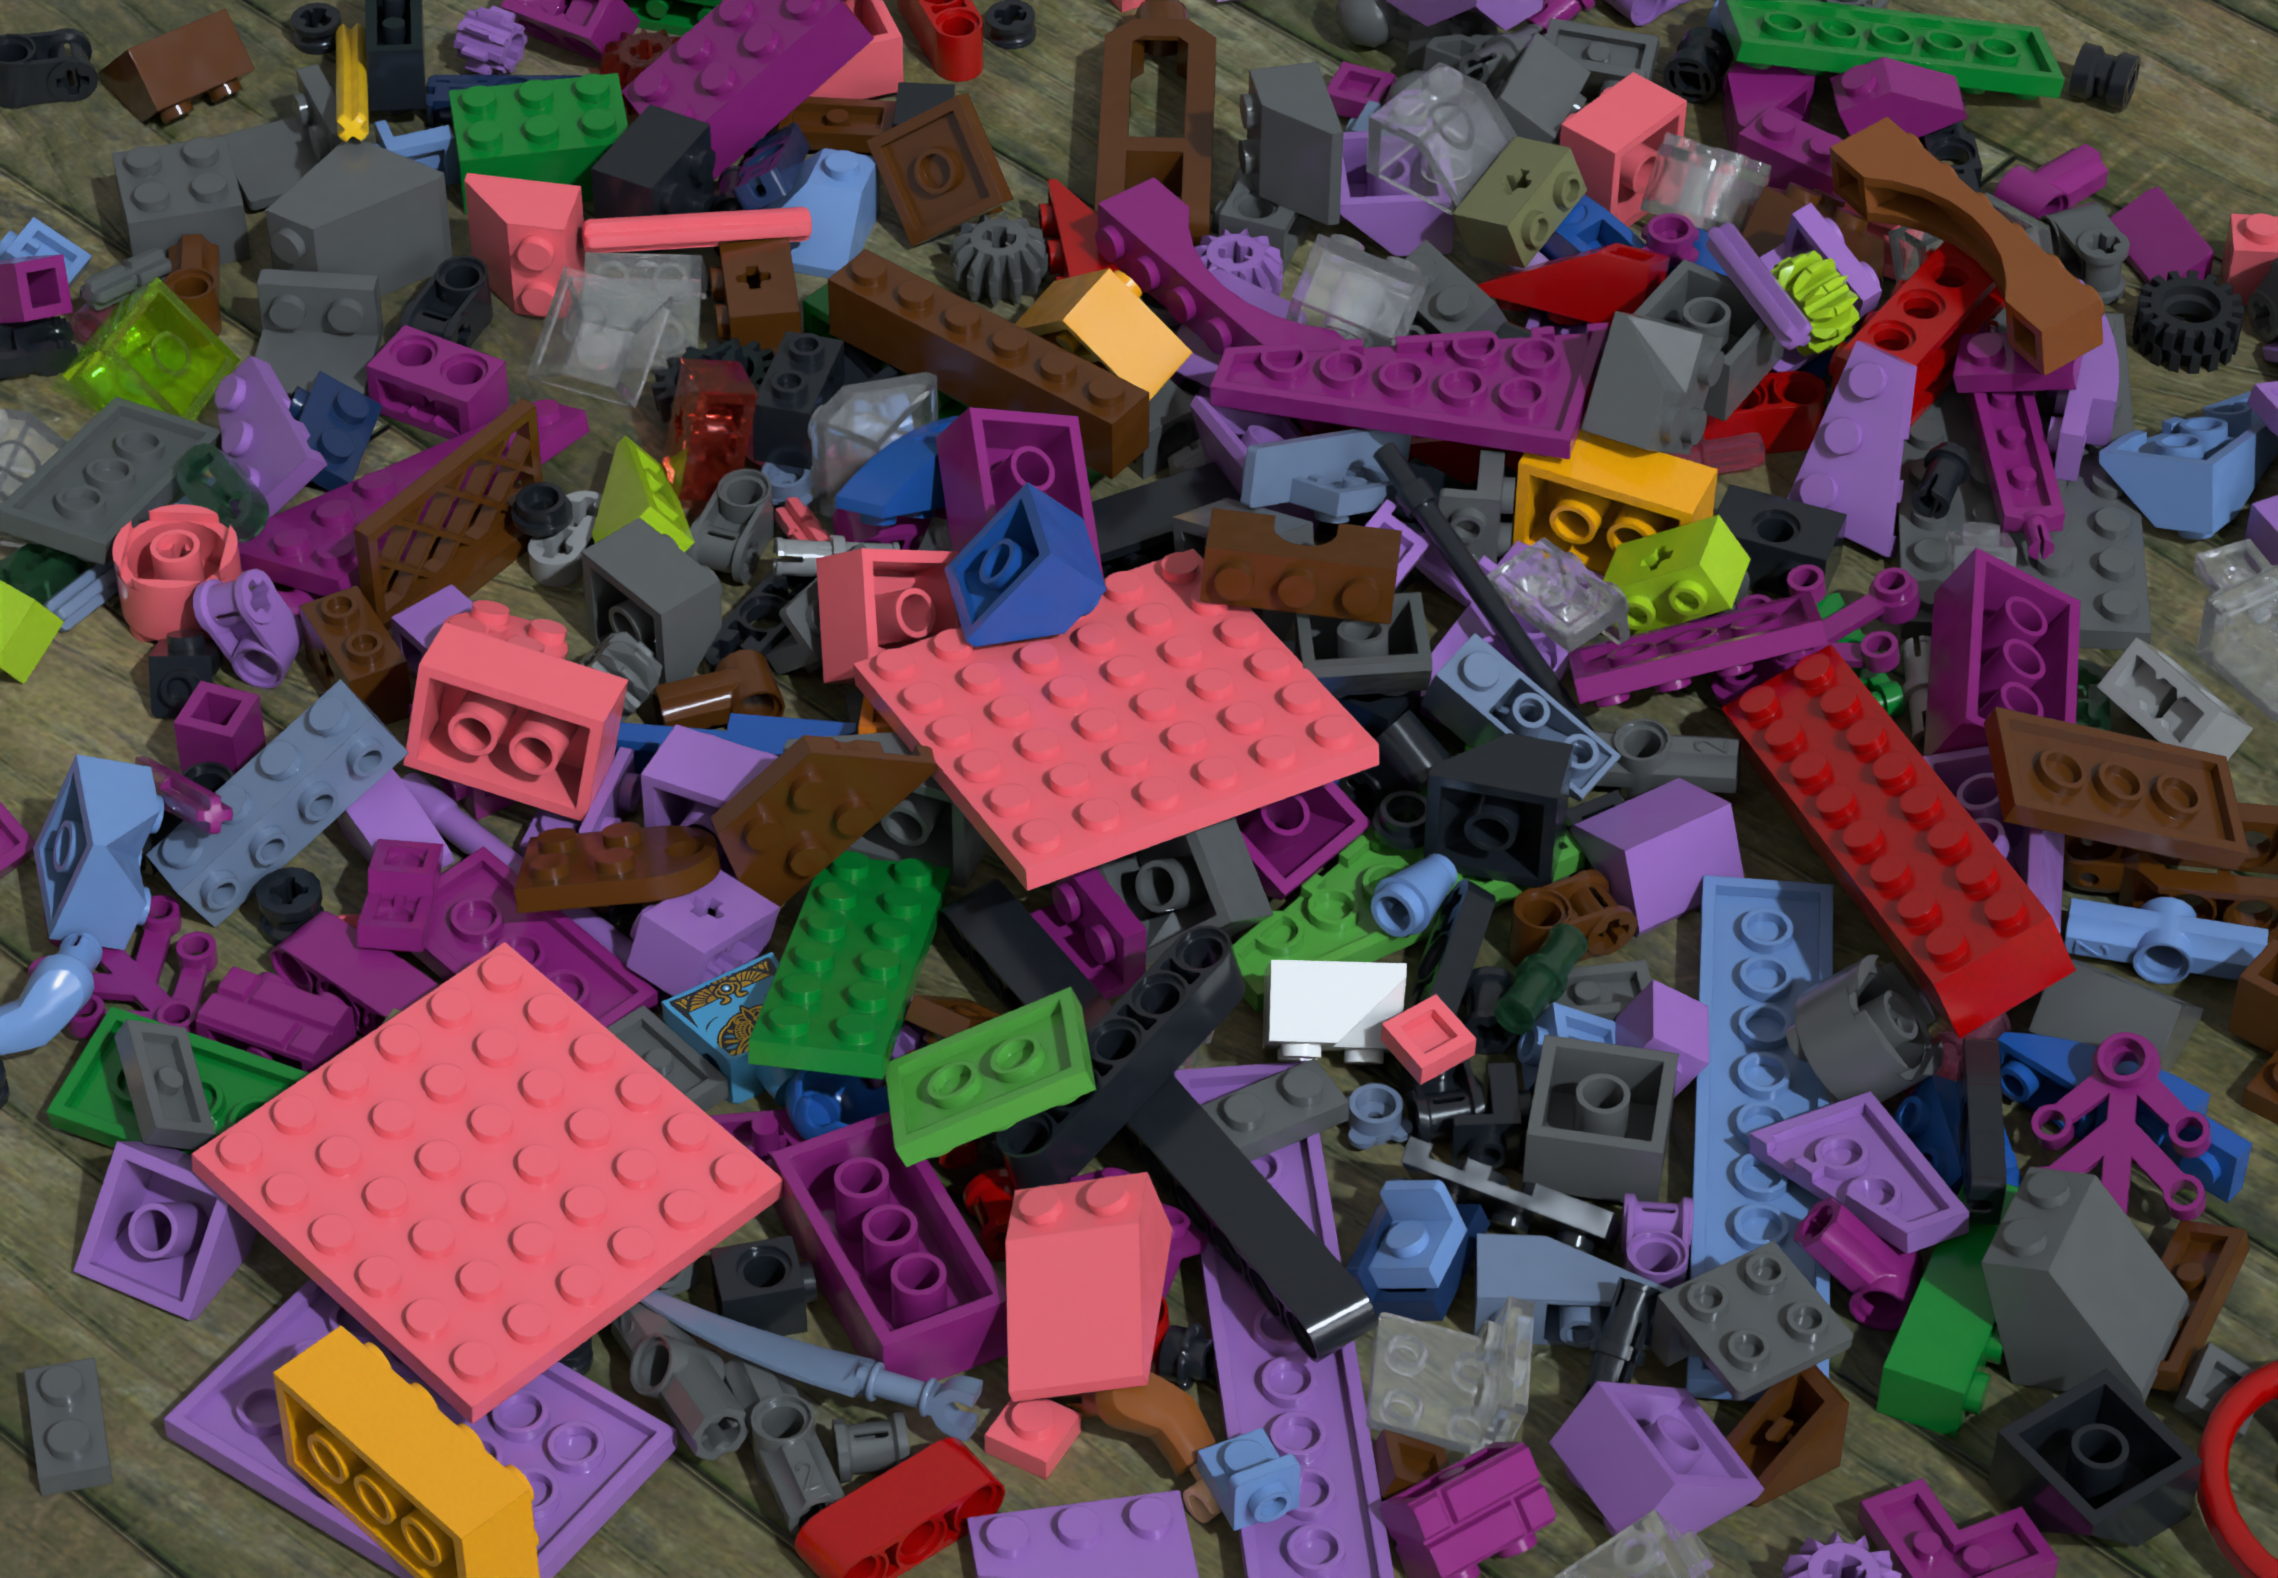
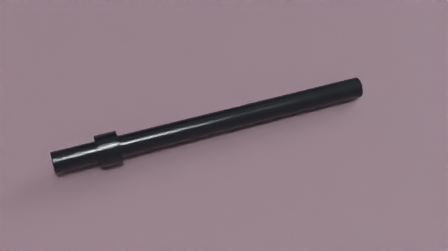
M1393 442L1379 448L1373 457L1398 493L1395 496V500L1410 520L1417 519L1523 673L1590 730L1594 731L1437 506L1440 498L1427 479L1416 476Z

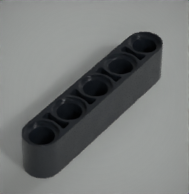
M1211 925L1198 926L1187 930L1173 942L1087 1032L1096 1090L1080 1096L1067 1105L1055 1106L1016 1122L1006 1130L997 1132L996 1142L1015 1190L1069 1183L1070 1178L1077 1176L1239 1004L1245 993V983L1232 942L1224 930Z

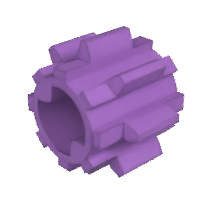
M493 5L490 9L480 7L479 10L475 9L473 11L470 9L466 12V16L457 26L458 31L454 40V48L458 50L456 55L467 60L465 69L481 75H491V73L501 75L506 72L512 73L515 70L518 62L522 61L523 51L527 43V35L524 34L525 27L514 22L515 13Z

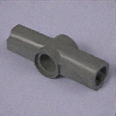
M1646 718L1626 722L1616 732L1593 731L1621 755L1615 765L1595 786L1617 787L1620 794L1628 800L1677 778H1681L1708 792L1737 793L1739 791L1742 754L1741 738L1670 735V732L1663 724Z
M638 1302L612 1321L611 1334L631 1361L630 1380L634 1390L641 1395L658 1400L694 1454L700 1458L715 1461L727 1452L737 1451L750 1430L744 1421L746 1412L724 1382L725 1367L721 1355L713 1349L698 1345L688 1331L646 1307L641 1302Z
M734 1355L728 1363L724 1364V1382L746 1412L744 1421L750 1430L747 1438L753 1450L755 1473L762 1482L769 1485L790 1534H798L811 1517L845 1497V1494L816 1434L813 1408L807 1400L799 1397L791 1377Z

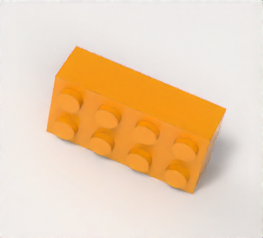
M340 1325L273 1372L287 1464L413 1577L540 1578L537 1556L539 1537L534 1528L532 1510L534 1491L525 1475L511 1464L504 1467L485 1450L481 1439L468 1425L464 1423L456 1425L438 1409L433 1397L422 1385L416 1382L409 1384L392 1370L386 1356L376 1345L371 1342L362 1344Z

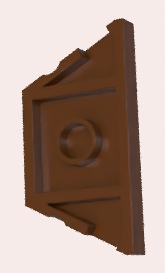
M803 735L713 814L711 819L738 881L781 907L933 775L938 768L933 751L928 746L916 745L912 755L884 753L878 741L854 740L839 742L832 737Z

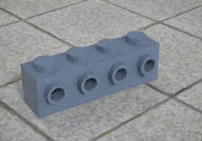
M340 679L215 792L221 796V802L232 807L233 810L232 821H223L220 833L207 834L190 823L183 821L148 852L146 856L176 893L216 928L256 892L259 882L267 874L285 866L409 752L377 715Z

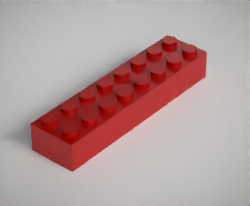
M1832 644L1802 658L1794 666L1763 684L1747 690L1742 696L1722 707L1735 737L1741 738V749L1748 763L1959 1039L2076 971L2052 915Z

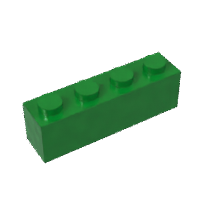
M2006 1183L2000 1224L2019 1187ZM1962 1185L1958 1199L1964 1205V1187ZM1969 1223L1968 1233L1937 1243L1883 1366L1876 1412L1957 1438L1968 1412L1978 1416L1981 1413L1991 1383V1375L1984 1373L1989 1362L2000 1365L2005 1356L1981 1264L2000 1224Z

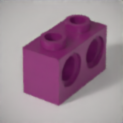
M503 0L500 6L502 9L516 14L514 22L525 27L524 33L527 36L616 68L641 21L623 0Z
M404 325L366 365L369 397L383 405L380 414L449 440L493 421L510 406L506 361Z

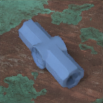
M2173 897L2151 899L2143 904L2140 909L2071 898L2063 942L2070 954L2132 963L2139 976L2156 984L2177 983L2186 978L2189 973L2239 980L2242 972L2267 946L2269 929L2197 918L2195 911L2190 905Z

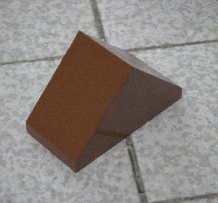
M1816 1365L1771 1386L1726 1437V1440L1765 1489L1756 1500L1750 1503L1752 1506L1760 1507L1840 1466L1849 1402Z

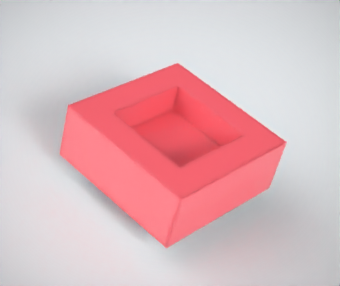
M1437 994L1382 1023L1380 1040L1420 1085L1475 1055L1476 1038Z
M1047 1398L1013 1402L1010 1399L984 1435L985 1453L1047 1480L1080 1434L1081 1413Z

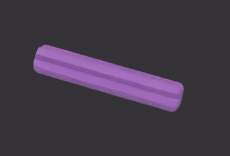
M1727 222L1719 228L1716 226L1710 228L1707 232L1709 240L1706 243V248L1783 348L1792 350L1798 345L1806 346L1811 340L1809 336L1812 330L1811 323L1737 228Z

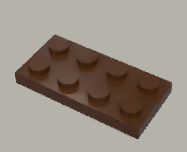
M1995 707L1984 722L2003 822L2232 870H2238L2249 856L2226 756Z

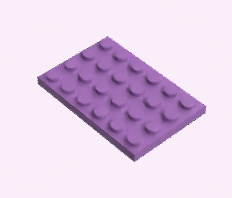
M311 1278L164 1418L166 1436L400 1578L415 1577L291 1468L286 1460L273 1372L340 1325L362 1344L371 1342L376 1345L386 1356L392 1370L409 1384L416 1382L422 1385L433 1397L438 1409L456 1425L460 1423L468 1425L481 1439L485 1450L504 1467L511 1464L525 1475L534 1491L532 1510L534 1528L539 1537L537 1556L540 1578H553L678 1448L677 1429L560 1362L555 1363L474 1424H471Z

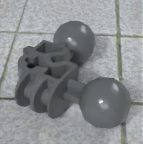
M1339 0L1336 6L1338 25L1342 33L1356 45L1376 48L1390 42L1394 38L1409 44L1406 66L1415 70L1400 76L1392 83L1384 102L1386 117L1390 125L1406 129L1441 127L1443 133L1449 128L1456 111L1455 106L1462 108L1472 96L1478 98L1492 82L1490 81L1481 88H1473L1468 86L1466 82L1478 74L1473 73L1462 79L1459 73V62L1462 56L1483 48L1486 42L1497 35L1498 32L1496 25L1471 11V9L1427 27L1386 2V0Z

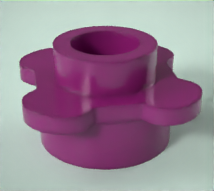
M1664 213L1655 216L1648 224L1642 227L1641 237L1646 240V246L1641 249L1671 256L1669 266H1677L1684 259L1693 263L1698 260L1699 251L1694 248V242L1699 238V230L1687 217L1675 213Z

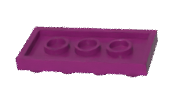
M1811 592L1569 650L1568 656L1579 703L1592 701L1594 707H1607L1628 700L1630 698L1629 692L1652 686H1654L1656 692L1674 691L1692 683L1691 677L1714 671L1717 677L1736 676L1753 669L1752 662L1777 656L1779 662L1798 661L1810 654H1814V647L1828 643L1820 613Z
M484 846L440 875L434 912L424 951L411 953L445 982L506 942L606 1028L642 1005L646 1006L651 1012L658 1009V991L634 971L626 967L627 965L561 910L517 913L514 887L518 874Z

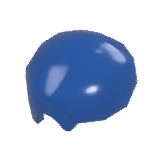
M797 1070L786 1087L784 1096L786 1114L793 1128L805 1141L890 1111L887 1087L882 1086L872 1089L863 1082L861 1077Z

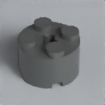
M1870 954L1802 992L1795 1005V1023L1787 1027L1786 1030L1790 1049L1799 1060L1809 1062L1815 1074L1824 1084L1831 1104L1869 1091L1882 1103L1935 1074L1943 1061L1942 1040L1933 1045L1931 1044L1927 1026L1935 1022L1936 1018L1924 993L1913 978L1895 962L1891 961L1884 966L1875 963L1879 955Z

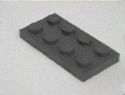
M115 397L0 504V531L20 537L25 542L31 544H41L75 555L80 560L106 565L113 558V543L122 527L131 520L133 528L150 520L148 511L166 506L222 451L221 432L219 429Z

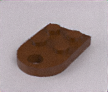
M634 822L615 823L597 832L576 833L571 828L546 830L537 837H530L514 887L517 913L654 902L689 894L706 886L719 874L720 860L717 841L709 832L694 827L654 826L641 828L639 824Z

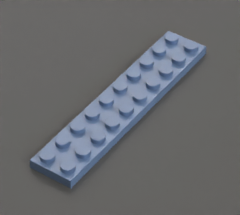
M1703 875L1698 1001L1708 1005L1709 1064L1695 1077L1692 1168L1694 1209L1689 1262V1280L1774 1240L1829 1306L1830 1274L1793 1241L1797 1224L1806 1217L1814 1204L1823 1200L1751 1155L1749 1133L1831 1105L1824 1084L1815 1074L1809 1062L1799 1060L1790 1049L1786 1030L1787 1027L1795 1023V1005L1800 994L1833 975V884ZM1690 1355L1686 1357V1388L1693 1397L1736 1400L1700 1356L1693 1357ZM1828 1358L1816 1364V1366L1829 1379ZM1769 1388L1744 1400L1736 1401L1758 1402Z

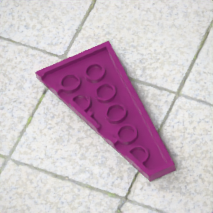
M1608 322L1587 324V333L1555 335L1554 326L1531 327V337L1499 339L1492 331L1485 330L1395 336L1396 346L1363 348L1362 339L1340 340V349L1307 351L1299 343L1227 347L1210 386L1211 405L1302 420L1353 426L1361 429L1412 435L1421 438L1472 444L1480 447H1492L1540 456L1570 459L1608 339Z
M550 399L532 402V404L536 405L541 465L590 432L585 410L561 405L557 401ZM489 423L376 472L366 474L360 479L237 531L242 572L259 569L264 571L272 582L321 596H328L356 585L361 590L354 528ZM516 431L511 434L502 456L506 457L516 436ZM476 463L469 467L460 488L465 489ZM497 464L483 493L484 495H488L501 465ZM520 472L515 480V483L521 479ZM435 494L427 500L418 519L419 521L423 522ZM455 497L442 527H447L460 498ZM478 504L476 510H477L478 508H480L481 506H483V505H482V504ZM393 527L377 539L379 554H381ZM413 530L400 560H405L418 531Z

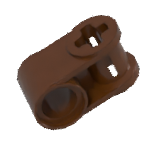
M1593 869L1584 870L1570 878L1543 887L1527 889L1517 896L1514 900L1507 956L1518 970L1528 972L1558 969L1595 956L1609 955L1629 942L1635 934L1637 918L1627 906L1618 905L1609 893V882L1600 871Z

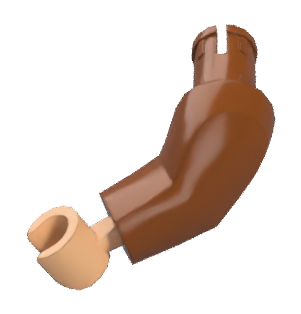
M1152 1372L1149 1374L1148 1385L1064 1396L1082 1397V1402L1065 1404L1067 1408L1081 1413V1419L1101 1417L1107 1425L1117 1430L1150 1438L1176 1477L1191 1472L1197 1481L1184 1491L1183 1500L1186 1508L1197 1521L1207 1523L1222 1512L1197 1470V1451L1215 1445L1216 1442L1192 1396Z

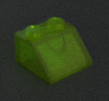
M156 276L114 307L62 375L99 412L115 397H119L195 421L214 396L215 389L221 380L232 372L240 359Z

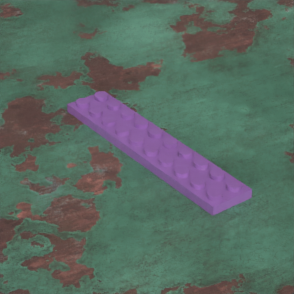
M1307 1061L1176 1070L1174 1076L1201 1106ZM1320 1133L1251 1161L1256 1169L1341 1263ZM1208 1242L1205 1252L1198 1254L1209 1334L1210 1339L1213 1340V1362L1225 1441L1263 1428L1279 1456L1294 1454L1301 1466L1299 1508L1286 1512L1282 1517L1267 1523L1258 1522L1238 1530L1245 1578H1394L1386 1525L1379 1510L1382 1501L1355 1340L1318 1363L1312 1361Z

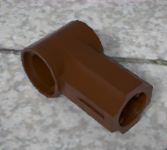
M203 234L182 235L176 245L169 247L168 259L172 262V271L168 273L163 284L168 325L171 338L176 342L196 346L215 340L222 331L219 305L220 249L219 245L206 240Z
M751 649L739 650L727 655L719 662L715 672L660 684L651 691L657 725L674 727L677 724L687 728L706 729L728 724L730 713L782 717L785 710L783 697L766 657L760 652Z

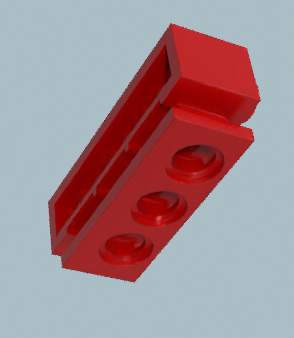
M1946 241L1937 249H1929L1913 275L1908 280L1901 279L1894 287L1890 299L1879 311L1872 310L1863 321L1860 331L1848 343H1840L1834 351L1829 364V374L1833 376L1831 398L1856 341L1867 342L1917 366L1911 427L1953 382L1961 334H1976L1982 325H1986L1987 333L1989 325H1993L1997 329L1999 328V323L1991 320V318L1995 319L2005 308V301L1993 279L1974 259Z

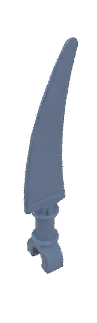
M657 1289L640 1301L646 1307L663 1315L669 1321L703 1340L777 1373L853 1398L858 1393L865 1396L866 1400L871 1402L879 1397L919 1409V1415L921 1417L931 1416L935 1425L944 1434L965 1442L969 1440L977 1427L978 1414L964 1412L954 1402H959L964 1406L972 1408L982 1393L983 1380L959 1375L949 1378L944 1384L939 1383L933 1377L924 1382L885 1370V1364L877 1362L875 1359L820 1347L761 1330L709 1312Z

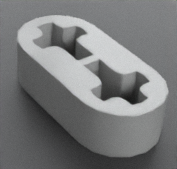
M584 490L566 495L571 501L573 518L569 526L549 537L540 538L532 536L528 544L531 576L536 582L549 587H563L576 582L583 575L581 551L595 544L592 531L602 499L601 494Z

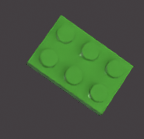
M1071 987L889 1061L885 1073L894 1148L905 1167L928 1158L943 1156L955 1147L989 1133L1006 1130L1016 1122L1055 1106L1067 1105L1080 1096L1096 1090L1082 1005Z

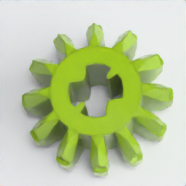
M1813 250L1806 254L1801 253L1793 258L1787 257L1774 265V269L1770 272L1812 325V330L1809 333L1811 340L1804 347L1801 345L1796 347L1799 353L1805 357L1813 353H1821L1826 349L1830 351L1844 342L1845 338L1853 333L1852 326L1860 319L1857 309L1853 306L1858 296L1849 290L1846 283L1848 275L1841 276L1837 272L1835 261L1832 258L1823 260L1821 255Z

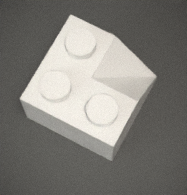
M1271 960L1264 970L1263 1049L1277 1050V1061L1279 1062L1309 1061L1314 1058L1317 1060V1058H1321V1051H1344V1063L1384 1064V1053H1391V1051L1380 1040L1382 1023L1403 1012L1407 963Z

